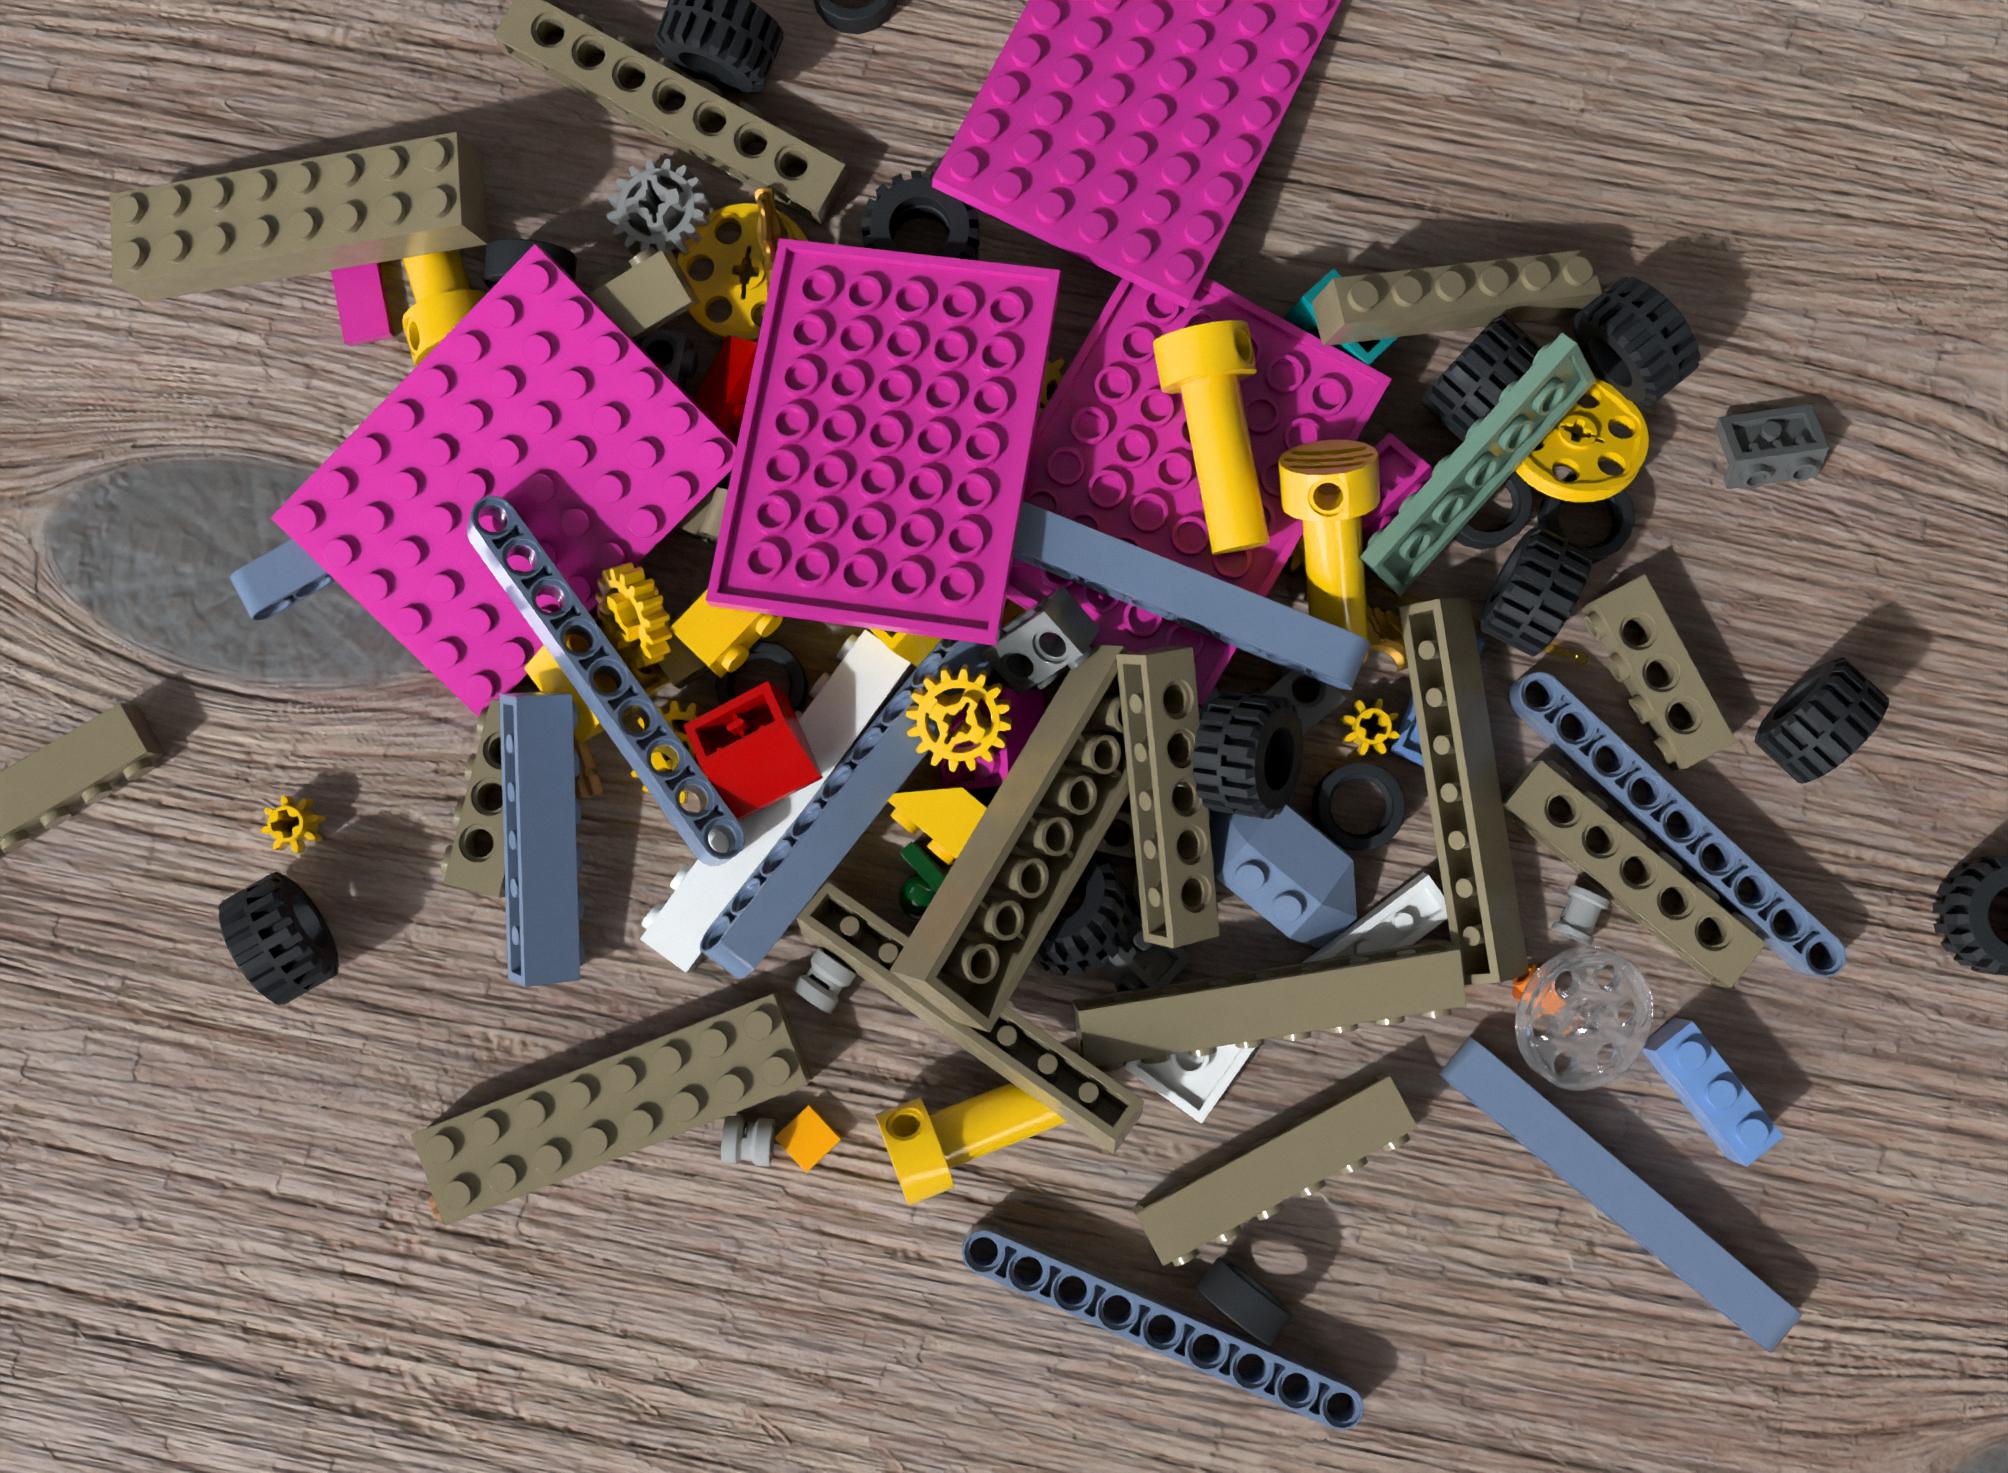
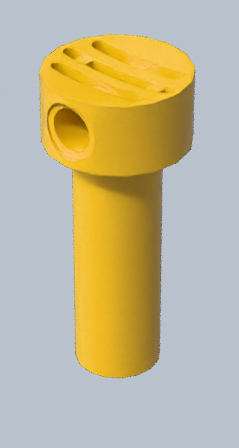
M459 249L403 258L416 304L411 306L403 315L402 325L415 367L487 294L480 290L471 289Z
M1243 320L1217 321L1194 325L1162 335L1153 341L1161 392L1167 394L1182 393L1212 554L1233 553L1269 544L1270 541L1239 381L1247 379L1257 372L1248 323Z
M1324 440L1293 447L1284 452L1278 460L1281 504L1284 513L1293 518L1301 519L1303 523L1308 615L1353 632L1368 640L1364 561L1360 558L1363 554L1361 516L1377 508L1380 502L1378 453L1375 447L1364 442L1352 440ZM1367 651V654H1366V656H1365V659H1364L1363 663L1367 660V658H1368V656H1369L1368 651Z
M1012 1082L931 1114H928L921 1097L875 1114L908 1206L953 1189L954 1184L949 1169L1068 1123Z

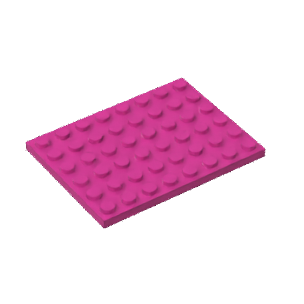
M1029 0L932 178V187L1188 309L1338 10L1341 0Z
M779 238L705 600L709 606L998 646L1061 286V271Z
M534 244L281 506L271 519L479 717L484 707L489 708L491 699L499 700V694L510 693L528 675L524 668L544 644L469 541L466 526L474 504L486 496H499L506 499L516 510L590 613L599 603L595 598V594L601 593L597 580L603 578L602 571L629 562L633 563L635 568L732 470L737 444L539 244ZM483 516L478 519L481 527L489 532H498L503 529L502 523L493 516ZM513 555L507 558L509 566L517 572H528L532 569L530 562L523 556ZM550 595L536 597V602L543 611L554 613L560 610V605L554 597Z
M1205 276L1188 309L1122 278L1037 420L1023 501L1266 598L1303 535L1302 520L1284 513L1282 508L1279 458L1291 448L1310 442L1324 440L1357 441L1392 378L1331 345L1322 346L1319 338ZM1226 320H1243L1249 326L1257 372L1251 377L1239 381L1270 543L1248 550L1213 555L1182 393L1167 394L1161 392L1153 341L1162 335L1194 325ZM1013 558L1006 598L1028 610L1063 586L1100 628L1091 644L1124 646L1129 652L1158 646L1193 647L1194 662L1197 669L1198 707L1203 708L1237 647Z

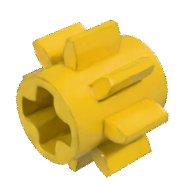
M1382 699L1376 700L1372 707L1367 710L1361 700L1356 701L1353 705L1357 715L1340 718L1343 724L1349 725V734L1341 739L1342 743L1353 741L1359 745L1357 756L1360 757L1365 755L1370 746L1374 747L1377 754H1385L1386 747L1383 741L1386 739L1395 740L1400 737L1399 733L1391 730V721L1399 716L1398 713L1387 715L1382 711ZM1372 717L1374 718L1373 726L1380 729L1379 734L1370 736L1367 739L1365 737L1366 729L1360 727V722Z
M283 795L280 800L281 807L264 809L269 818L267 826L263 827L260 831L261 833L271 834L276 839L272 848L274 850L283 851L290 843L294 853H305L306 847L304 842L322 840L320 834L317 833L318 823L326 818L325 816L315 815L310 810L314 800L303 798L296 806L292 796ZM294 817H298L299 825L293 827L292 832H289L287 824L293 822Z

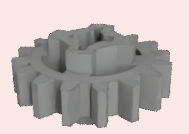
M652 159L646 160V170L641 173L637 168L631 166L629 171L632 178L628 182L619 178L616 180V184L621 189L620 195L608 196V201L616 209L607 214V219L615 227L612 231L620 243H625L624 246L634 256L640 251L643 252L651 247H654L656 252L661 250L672 252L671 250L678 248L682 254H687L688 249L685 242L688 239L700 242L702 239L696 231L697 226L709 225V219L702 210L709 208L710 202L705 194L702 193L705 189L697 177L692 178L693 175L685 165L676 170L670 159H665L661 168H657ZM666 185H671L677 188L668 190L666 188ZM638 227L641 232L650 231L652 236L643 235L634 230V228Z

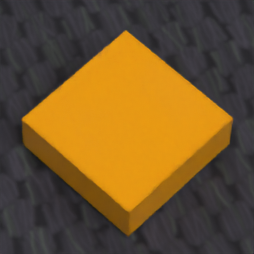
M809 1104L774 1139L807 1173L841 1141L842 1137Z

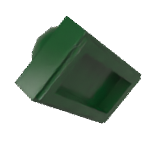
M911 841L899 853L915 869L918 875H913L903 883L898 898L904 914L913 920L920 921L947 874L917 842Z

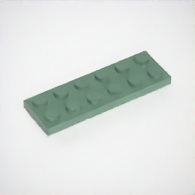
M1561 333L1553 343L1543 346L1536 354L1532 366L1520 380L1511 382L1503 390L1499 403L1485 418H1480L1472 424L1466 433L1465 441L1452 455L1445 456L1437 463L1428 482L1419 492L1410 494L1403 501L1399 508V514L1386 528L1378 530L1369 539L1366 550L1360 558L1396 594L1401 596L1595 383L1596 379L1578 344L1564 333Z

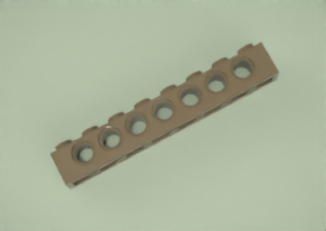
M514 0L493 35L504 54L755 191L764 187H773L775 202L821 227L824 225L849 181L846 164L843 163L844 159L837 152L823 145H820L818 149L803 142V136L792 127L783 123L776 127L762 119V113L750 104L739 101L735 105L722 98L723 93L711 83L699 79L697 83L682 76V70L674 63L661 57L658 58L657 62L643 55V50L632 40L620 35L617 40L602 32L603 28L596 21L583 14H578L577 18L564 12L562 5L556 0ZM564 33V37L559 43L555 45L545 44L550 35ZM596 54L605 56L598 66H585L589 57ZM634 76L645 77L640 87L636 89L625 88V84L630 78ZM673 98H683L686 100L679 110L667 111L664 109L666 103ZM721 119L726 122L724 128L717 133L704 131L705 126L712 120ZM762 141L767 144L765 150L758 155L744 153L746 146L751 142ZM793 163H802L807 166L805 173L799 177L792 178L784 174L786 168Z

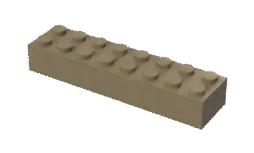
M451 132L111 193L112 284L144 301H152L488 244L483 153L458 132Z
M1090 644L1089 646L1093 649L1091 655L1078 667L1070 669L890 969L894 975L955 1022L986 1032L992 1030L1129 793L1116 654L1129 652L1124 646Z
M777 991L411 1134L441 1220L443 1225L446 1226L805 1086L813 1078L780 991Z

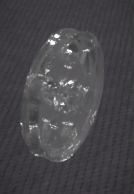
M1591 946L1563 951L1544 963L1534 973L1523 990L1515 1018V1034L1519 1050L1533 1071L1558 1087L1574 1091H1584L1607 1085L1631 1067L1647 1042L1653 1018L1651 992L1644 976L1637 967L1611 951ZM1612 964L1614 967L1613 979L1605 987H1599L1597 982L1599 972L1606 965ZM1565 971H1571L1572 983L1565 992L1557 994L1555 991L1557 977ZM1633 1001L1635 1009L1632 1017L1627 1022L1619 1023V1009L1625 1002ZM1588 1011L1585 1015L1587 1023L1582 1027L1580 1026L1584 1022L1582 1014ZM1549 1014L1551 1023L1548 1031L1542 1036L1535 1037L1533 1033L1535 1021L1541 1015ZM1612 1043L1613 1055L1606 1064L1598 1066L1596 1061L1598 1051L1602 1046ZM1570 1050L1572 1058L1570 1065L1564 1071L1556 1073L1554 1063L1557 1056L1563 1051Z

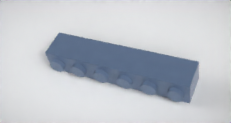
M546 691L499 694L508 979L524 987L579 981L580 966L584 964L585 949L582 940L579 938V919L583 916L584 904L582 896L578 891L577 872H580L582 868V853L579 845L576 844V825L580 823L581 807L578 798L575 797V778L579 774L580 761L578 753L574 749L573 730L578 726V709L570 693Z

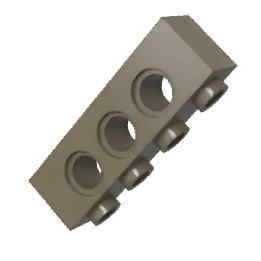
M1645 574L1583 606L1587 614L1584 616V622L1589 633L1595 640L1602 641L1609 654V657L1606 658L1608 668L1618 682L1623 681L1632 697L1629 699L1630 708L1636 719L1641 724L1646 723L1655 739L1651 742L1653 751L1663 765H1669L1671 771L1687 769L1736 743L1733 734ZM1626 622L1634 624L1640 631V641L1637 646L1628 643L1624 638L1623 628ZM1650 663L1658 666L1663 674V681L1659 688L1651 685L1646 678V669ZM1673 705L1680 707L1685 714V724L1681 729L1675 728L1669 720V711Z
M491 699L489 708L484 707L478 718L477 735H481L477 754L472 753L466 765L465 780L469 781L465 800L460 799L454 811L453 826L458 828L453 846L448 845L443 854L441 872L446 873L443 882L445 885L502 898L506 897L503 805L493 811L489 808L486 801L487 793L491 787L498 784L502 787V766L498 757V749L501 745L500 701ZM486 830L491 834L494 844L491 852L482 857L477 853L474 843L477 835Z

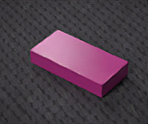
M381 263L331 270L344 343L350 347L394 338Z

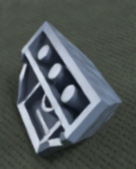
M1286 804L1284 810L1272 819L1212 811L1209 808L1214 876L1286 936L1321 949L1343 933L1357 918L1353 856L1290 804Z

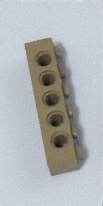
M1158 646L1116 654L1144 942L1177 948L1220 936L1218 925L1219 908L1216 901L1213 870L1214 857L1212 855L1209 827L1210 811L1209 808L1202 804V798L1198 797L1196 782L1193 779V750L1201 720L1198 708L1197 669L1194 662L1193 647Z
M1542 760L1529 763L1502 796L1504 814L1714 986L1732 988L1766 946V943L1755 935V932L1758 930L1757 926L1742 914L1735 911L1730 914L1717 904L1721 898L1707 885L1699 881L1693 884L1680 873L1683 869L1682 865L1673 857L1663 851H1659L1656 854L1642 843L1646 837L1635 826L1626 821H1622L1620 824L1606 813L1609 807L1602 799L1587 790L1582 794L1569 783L1572 778L1571 775L1560 765L1551 760H1548L1546 764ZM1554 797L1562 799L1567 807V815L1560 823L1554 821L1548 811L1549 803ZM1592 827L1597 828L1604 838L1603 847L1597 853L1592 852L1586 844L1587 832ZM1630 857L1639 863L1641 869L1640 876L1634 883H1630L1623 873L1624 864ZM1667 888H1671L1677 896V906L1669 914L1661 906V896ZM1706 918L1714 926V936L1707 944L1702 942L1698 934L1699 925Z

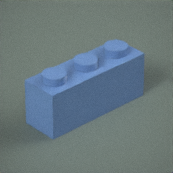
M1674 1017L1638 1046L1728 1160L1748 1167L1785 1137L1693 1021Z

